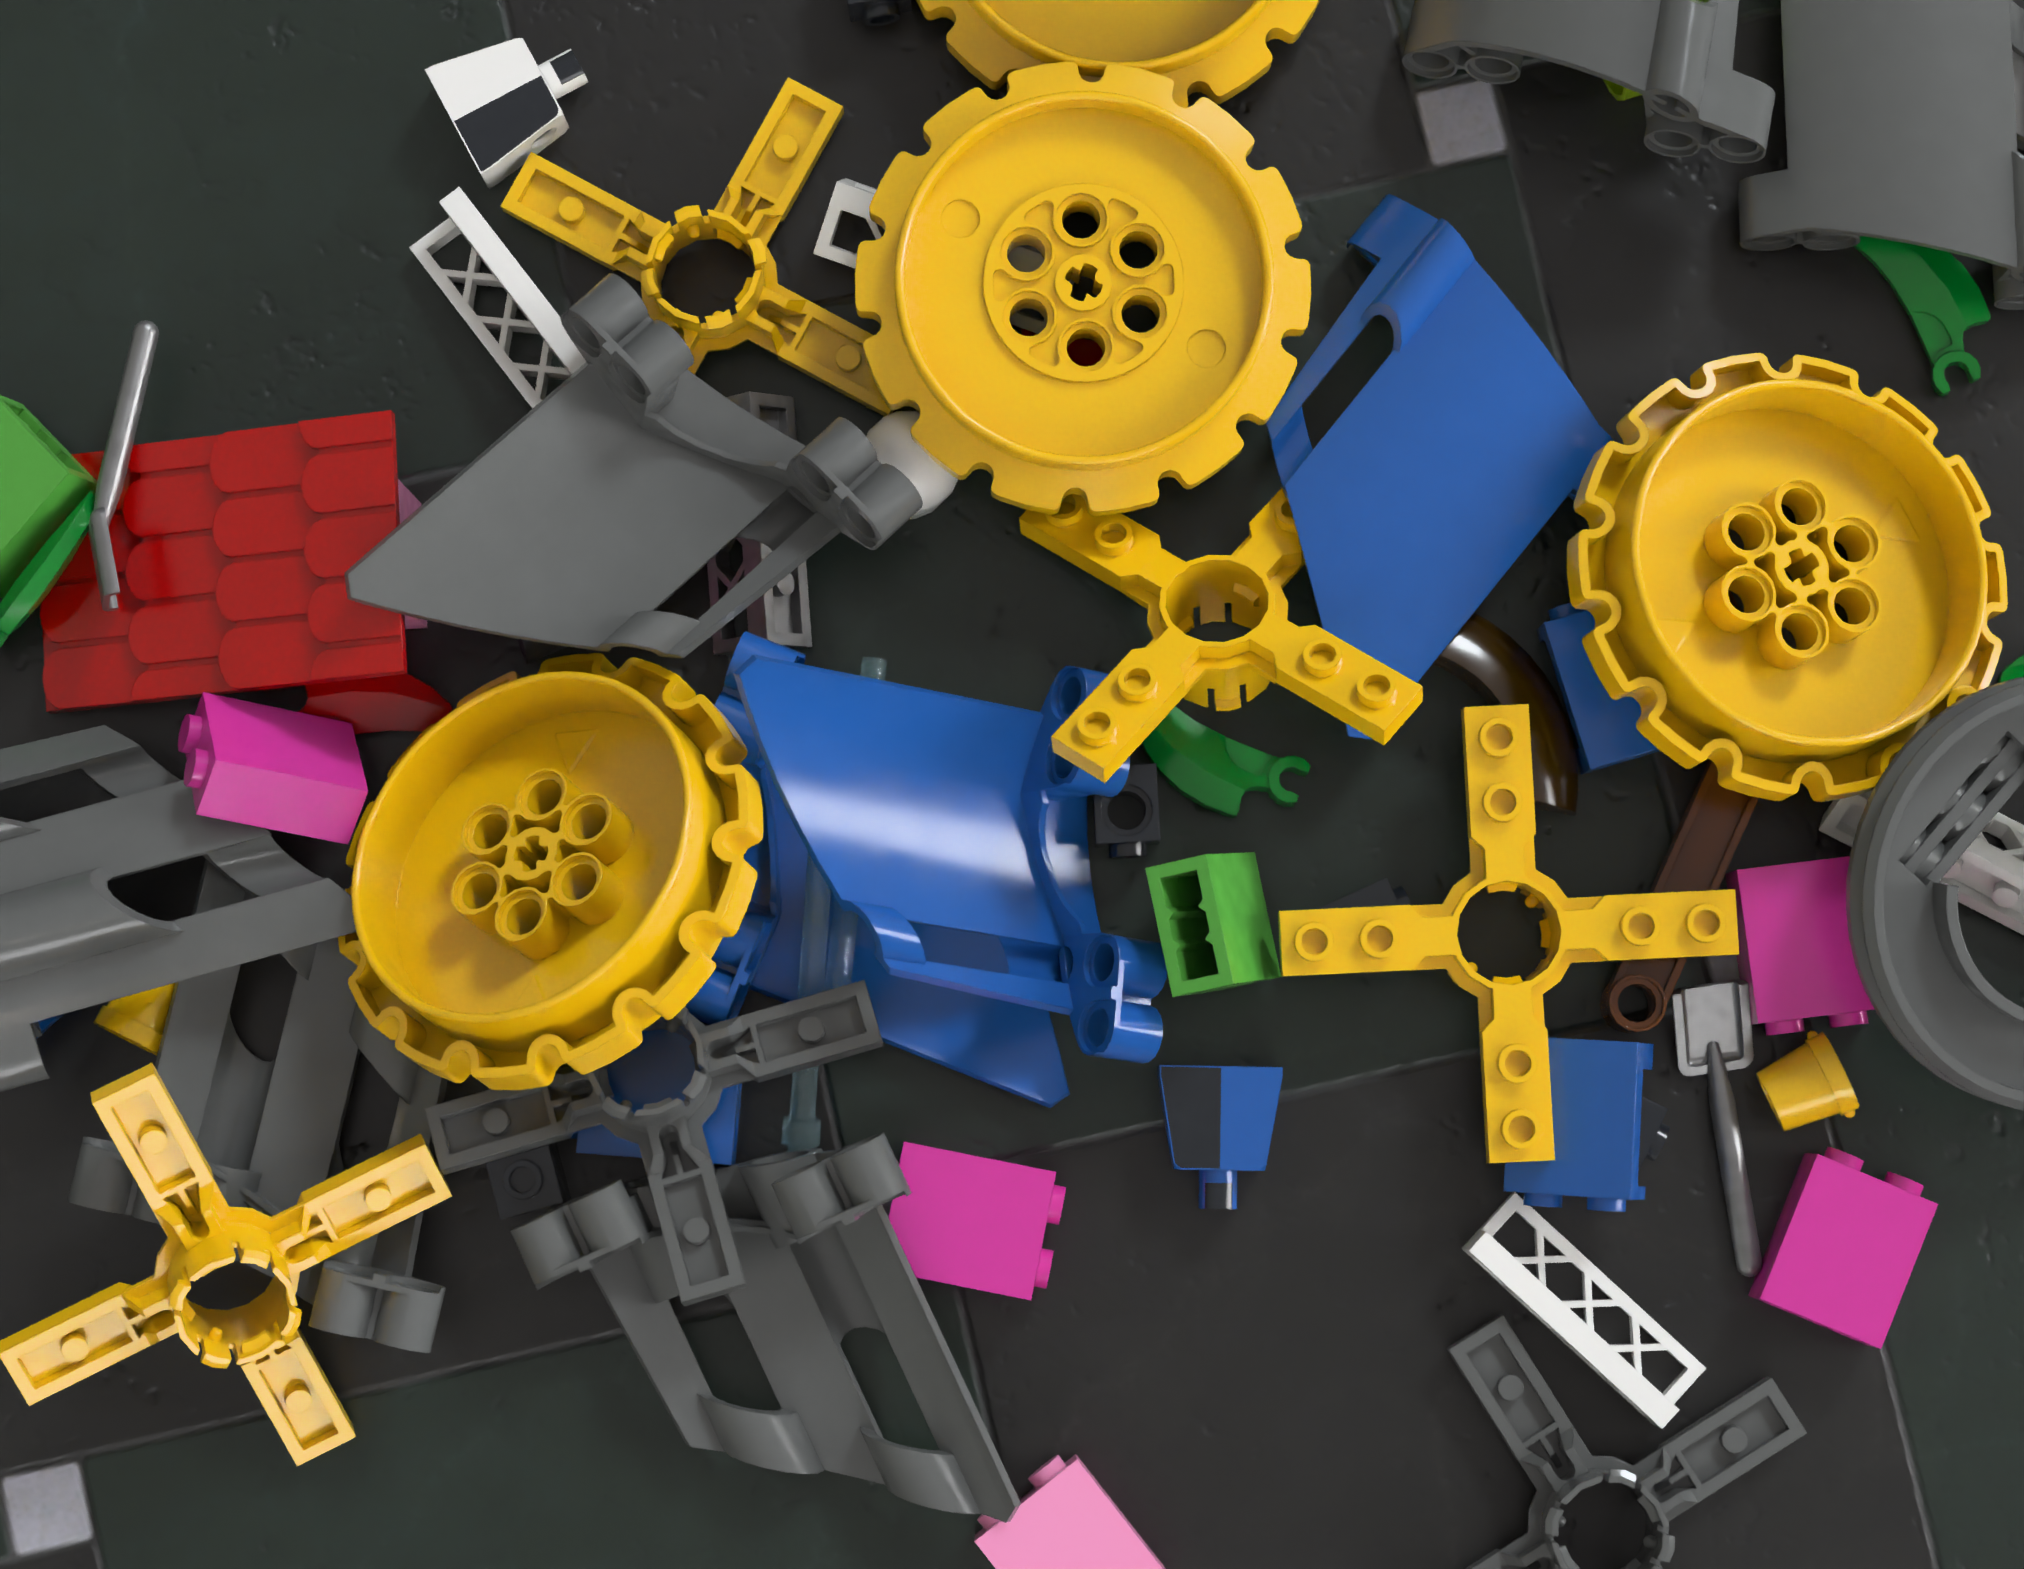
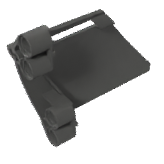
M1415 0L1402 63L1407 70L1418 76L1432 79L1448 78L1456 74L1458 69H1465L1468 75L1476 80L1491 84H1508L1520 77L1523 56H1529L1577 69L1642 94L1646 116V129L1643 140L1645 146L1657 154L1677 158L1693 156L1701 148H1706L1717 158L1732 163L1743 164L1760 161L1766 154L1776 94L1767 84L1733 70L1739 0H1709L1707 2L1698 0Z
M1781 0L1788 169L1750 176L1738 182L1740 246L1743 249L1752 251H1774L1785 249L1795 244H1803L1807 249L1831 251L1856 246L1860 243V236L1942 250L1991 263L1994 306L2003 310H2024V156L2017 150L2012 52L2014 50L2024 58V9L2013 2V0Z
M609 273L560 317L566 333L586 363L344 572L347 599L423 620L510 638L610 652L617 646H627L653 652L658 657L684 658L840 532L860 545L876 550L922 508L923 501L916 487L900 470L887 463L881 464L877 460V453L869 439L849 420L838 417L805 446L758 419L709 386L688 370L694 364V357L680 335L665 322L658 319L653 321L649 317L648 310L637 292L620 276ZM746 538L755 540L772 550L762 562L698 620L675 613L655 611L733 539Z

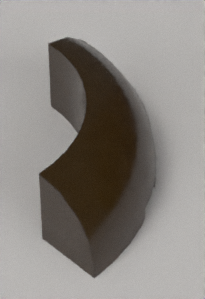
M1473 613L1432 665L1440 667L1459 678L1474 692L1481 694L1490 706L1529 704L1535 809L1575 816L1579 792L1577 755L1568 718L1557 693L1532 657L1511 636L1489 620Z

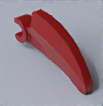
M407 673L305 685L308 699L306 705L297 712L352 723L354 734L381 731L423 732L429 725L436 724L455 708L433 687Z

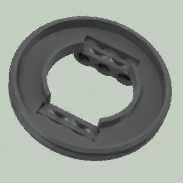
M2019 677L1988 686L1944 709L1920 728L1890 762L1872 791L1857 826L1850 852L1846 879V916L1852 954L1862 985L1877 1015L1895 1040L1917 1062L1952 1086L1996 1104L2024 1111V1008L2005 998L1980 973L1967 950L1962 936L1958 913L1959 886L1940 882L2024 781V677Z

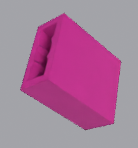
M206 692L202 693L195 715L186 714L182 721L178 737V751L186 754L187 762L184 771V785L192 788L196 815L349 844L368 794V787L352 723Z
M1850 856L1739 869L1725 874L1727 890L1735 889L1739 940V954L1736 956L1739 978L1748 983L1751 1025L1764 1023L1766 1036L1805 1031L1803 1018L1828 1015L1830 1028L1869 1023L1867 1010L1875 1009L1864 990L1856 969L1848 935L1846 879Z
M905 1141L899 1166L912 1193L907 1197L905 1194L892 1200L889 1220L916 1278L1026 1300L1032 1299L1034 1287L1046 1289L1054 1253L1053 1250L1042 1248L1046 1223L1059 1225L1066 1187L1054 1185L1056 1171Z
M1827 1147L1824 1156L1804 1153L1763 1256L1762 1269L1756 1275L1748 1296L1867 1346L1881 1349L1938 1204L1920 1197L1924 1186L1911 1179L1887 1171L1884 1181L1860 1172L1864 1161L1841 1150Z

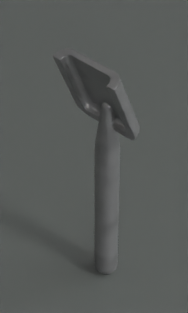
M148 320L140 321L133 329L97 480L94 511L89 519V540L102 610L114 611L119 608L116 594H120V587L108 527L123 490L159 337L158 327Z
M1735 979L1677 988L1671 994L1677 1066L1685 1076L1708 1074L1709 1105L1736 1266L1742 1275L1753 1277L1762 1269V1258L1735 1098L1727 1074L1729 1070L1746 1068L1752 1063L1754 1058L1748 983L1744 980Z

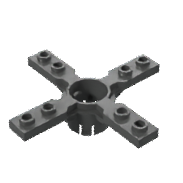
M865 980L705 1026L690 1014L686 1007L671 1020H666L661 1016L643 1031L664 1029L671 1033L683 1035L691 1042L689 1048L694 1057L695 1071L690 1084L682 1092L685 1098L684 1101L678 1098L672 1100L669 1097L658 1103L644 1104V1108L636 1110L634 1114L631 1101L622 1100L620 1104H617L612 1099L614 1094L609 1085L607 1071L609 1064L585 1075L579 1074L570 1066L560 1068L556 1071L553 1082L545 1087L524 1090L489 1089L424 1108L439 1169L444 1175L566 1140L571 1138L574 1132L602 1124L617 1138L639 1145L683 1306L748 1288L702 1125L717 1109L724 1088L751 1080L758 1083L883 1047V1041Z
M1499 1314L1446 1348L1513 1456L1519 1461L1537 1490L1528 1509V1532L1502 1549H1494L1465 1569H1580L1570 1557L1566 1545H1558L1554 1541V1536L1558 1537L1559 1527H1563L1566 1523V1518L1562 1515L1564 1510L1560 1508L1561 1503L1568 1504L1582 1489L1601 1483L1602 1480L1608 1483H1623L1629 1486L1638 1496L1637 1501L1642 1505L1646 1515L1645 1537L1640 1550L1635 1558L1619 1569H1663L1660 1562H1670L1675 1551V1536L1669 1534L1670 1520L1807 1434L1773 1378L1766 1376L1659 1444L1656 1451L1631 1465L1614 1456L1591 1455L1504 1315Z

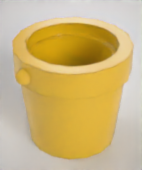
M175 983L109 1001L107 1006H102L93 1023L157 1056Z
M1809 1031L1805 1044L1756 1073L1766 1099L1783 1131H1788L1836 1114L1853 1118L1855 1110L1859 1108L1857 1097L1846 1072L1823 1032L1818 1034L1816 1031Z

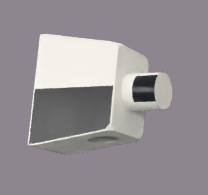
M515 38L425 69L489 189L520 168L531 152L537 155L569 129L566 118L556 99L588 83L571 48L537 65L523 38Z

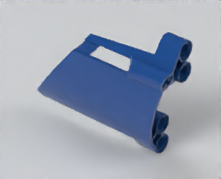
M1387 194L1346 243L1347 249L1350 245H1353L1368 262L1375 266L1283 395L1275 411L1267 421L1266 427L1284 495L1288 499L1322 629L1418 683L1565 498L1569 496L1575 500L1581 480L1594 454L1609 441L1615 440L1598 424L1571 381L1543 342L1498 285L1475 260L1470 248L1456 229L1443 218L1438 220L1404 200ZM1377 315L1386 317L1393 329L1394 342L1391 354L1313 449L1308 436L1302 405L1373 317ZM1345 723L1348 737L1372 740V738Z
M745 631L734 651L725 676L723 690L716 700L715 706L733 725L747 748V756L740 765L759 782L763 806V838L760 843L750 847L744 854V860L757 871L758 875L749 906L737 933L733 937H723L711 958L716 963L714 972L685 1007L700 1022L711 1025L738 1017L750 989L786 1003L865 980L884 1043L1048 1108L1053 1107L1070 1095L1049 1011L889 975L873 954L876 948L875 941L865 921L857 913L845 912L841 908L804 845L773 783L755 740L734 676V672L753 654L804 665L806 654ZM909 922L920 939L926 961L1009 974L1006 957L997 936Z
M754 654L734 672L740 697L755 740L797 832L843 911L857 913L869 927L876 946L873 954L889 975L1069 1015L1078 1046L1088 1056L1141 1064L1150 1062L1156 1056L1163 1037V1023L1158 1010L1151 1006V999L1159 994L1167 978L1162 946L1159 942L1101 933L1092 887L1088 850L1087 796L1100 795L1112 798L1118 795L1128 778L1130 756L1108 781L1103 783L1052 750L1051 736L1109 673L1075 666H1065L1056 675L1041 711L1038 712ZM909 922L997 936L1006 957L1009 974L926 961L920 939Z

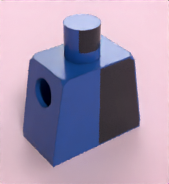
M1158 1065L1157 1078L1172 1169L1199 1170L1198 1208L1237 1209V1171H1265L1283 1078V1067Z

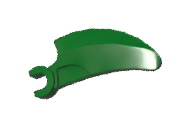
M1860 236V243L1853 247L1876 267L1889 283L1908 314L1931 365L1930 384L1934 392L1940 397L1950 392L1949 384L1944 376L1945 369L1949 366L1955 365L1963 368L1971 384L1978 381L1981 377V367L1976 358L1964 351L1963 332L1971 327L1986 324L1990 320L1991 314L1980 288L1964 265L1950 252L1897 241Z
M93 489L87 493L78 506L42 546L1 601L0 648L9 634L18 629L47 597L73 559L89 531V519L94 511L96 493Z
M1174 707L1141 743L1142 749L1151 764L1156 763L1157 772L1174 789L1201 807L1230 818H1236L1241 798L1248 791L1267 792L1276 804L1283 807H1294L1299 795L1285 790L1280 784L1279 777L1284 772H1293L1299 776L1306 777L1311 767L1305 759L1298 756L1279 758L1227 738L1195 721L1177 707Z

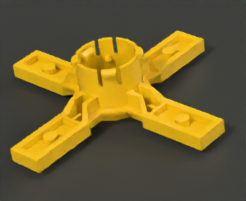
M788 77L715 209H708V215L702 216L699 205L685 206L674 212L677 224L673 226L670 221L666 222V224L535 153L531 152L501 204L503 212L613 271L618 270L641 282L642 300L650 318L653 321L658 319L665 322L685 341L694 357V364L688 368L694 375L708 352L730 350L749 340L777 355L780 361L884 417L893 413L894 410L888 408L874 382L864 354V341L874 335L779 285L776 262L767 247L779 223L786 219L844 114L842 105ZM719 239L730 243L736 249L743 250L748 254L754 263L756 271L753 277L746 278L743 289L734 299L737 303L735 306L736 314L731 315L730 309L724 312L715 311L712 316H705L706 323H700L697 316L681 312L677 308L675 309L662 298L661 282L667 264L680 249L698 240Z
M1282 488L1249 522V536L1231 555H1206L1187 562L1161 548L1158 534L1122 513L1103 516L1090 515L1085 500L1076 494L1068 495L1062 500L1057 514L1026 510L1019 517L1022 535L1148 609L1147 626L1153 640L1145 648L1132 649L1051 736L1054 753L1103 783L1108 781L1182 698L1203 707H1209L1208 689H1214L1216 711H1231L1241 708L1240 685L1245 684L1246 701L1249 702L1268 687L1270 681L1274 684L1278 683L1382 745H1385L1423 702L1422 685L1317 625L1298 627L1288 621V601L1282 589L1305 565L1288 499L1285 497ZM1225 603H1231L1232 622L1251 629L1246 635L1225 642L1202 641L1186 635L1187 632L1194 628L1193 608L1199 607L1200 625L1210 622H1226Z
M1529 704L1463 707L1461 709L1470 873L1452 886L1442 904L1279 911L1278 928L1281 977L1446 969L1447 974L1455 984L1477 997L1486 1163L1555 1160L1548 1030L1544 1023L1543 994L1561 981L1571 963L1738 955L1735 889L1567 898L1553 879L1539 872L1535 867L1534 835L1536 834ZM1518 887L1522 889L1520 893L1527 896L1525 899L1527 907L1534 908L1536 906L1538 909L1543 908L1545 910L1542 914L1544 919L1539 921L1541 930L1540 947L1546 948L1545 955L1547 957L1546 959H1541L1535 971L1525 977L1526 980L1522 981L1520 975L1508 978L1493 976L1492 981L1476 973L1478 970L1476 963H1468L1462 955L1457 937L1460 914L1470 897L1482 888H1486L1488 893L1498 891L1515 892Z
M153 1063L91 1092L92 1105L168 1238L157 1253L154 1275L134 1285L118 1282L0 1340V1359L27 1404L30 1406L179 1332L180 1339L197 1356L200 1351L198 1342H200L202 1348L201 1363L212 1368L227 1369L232 1359L230 1349L232 1350L236 1365L241 1366L297 1466L355 1438L356 1434L351 1420L299 1328L302 1311L295 1307L297 1306L295 1294L301 1271L452 1197L449 1186L422 1134L420 1133L301 1192L296 1205L270 1217L253 1208L230 1207L213 1178L208 1162ZM234 1248L238 1250L240 1263L256 1264L267 1269L270 1262L272 1272L275 1274L265 1292L250 1303L233 1309H206L189 1301L186 1297L191 1289L190 1281L195 1282L214 1269L234 1263L236 1258Z

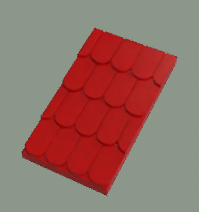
M392 410L298 421L295 424L229 431L220 435L133 445L123 490L108 527L120 587V594H116L118 610H102L89 531L73 559L41 603L40 620L43 629L44 649L42 680L46 698V712L56 714L201 697L203 692L223 695L407 674L405 630L427 628V620L348 600L344 572L421 506V502L398 479L395 414ZM105 450L71 454L98 480Z

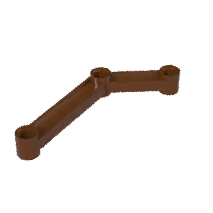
M1728 590L1731 604L1741 611L1731 591ZM1710 759L1707 761L1649 893L1718 890L1759 798L1720 786L1717 781V767ZM1688 957L1618 961L1608 985L1601 994L1599 1003L1601 1015L1607 1025L1623 1033L1647 1031L1658 1025L1665 1015L1667 1003ZM1628 986L1637 987L1647 997V1012L1638 1022L1629 1021L1619 1011V995Z

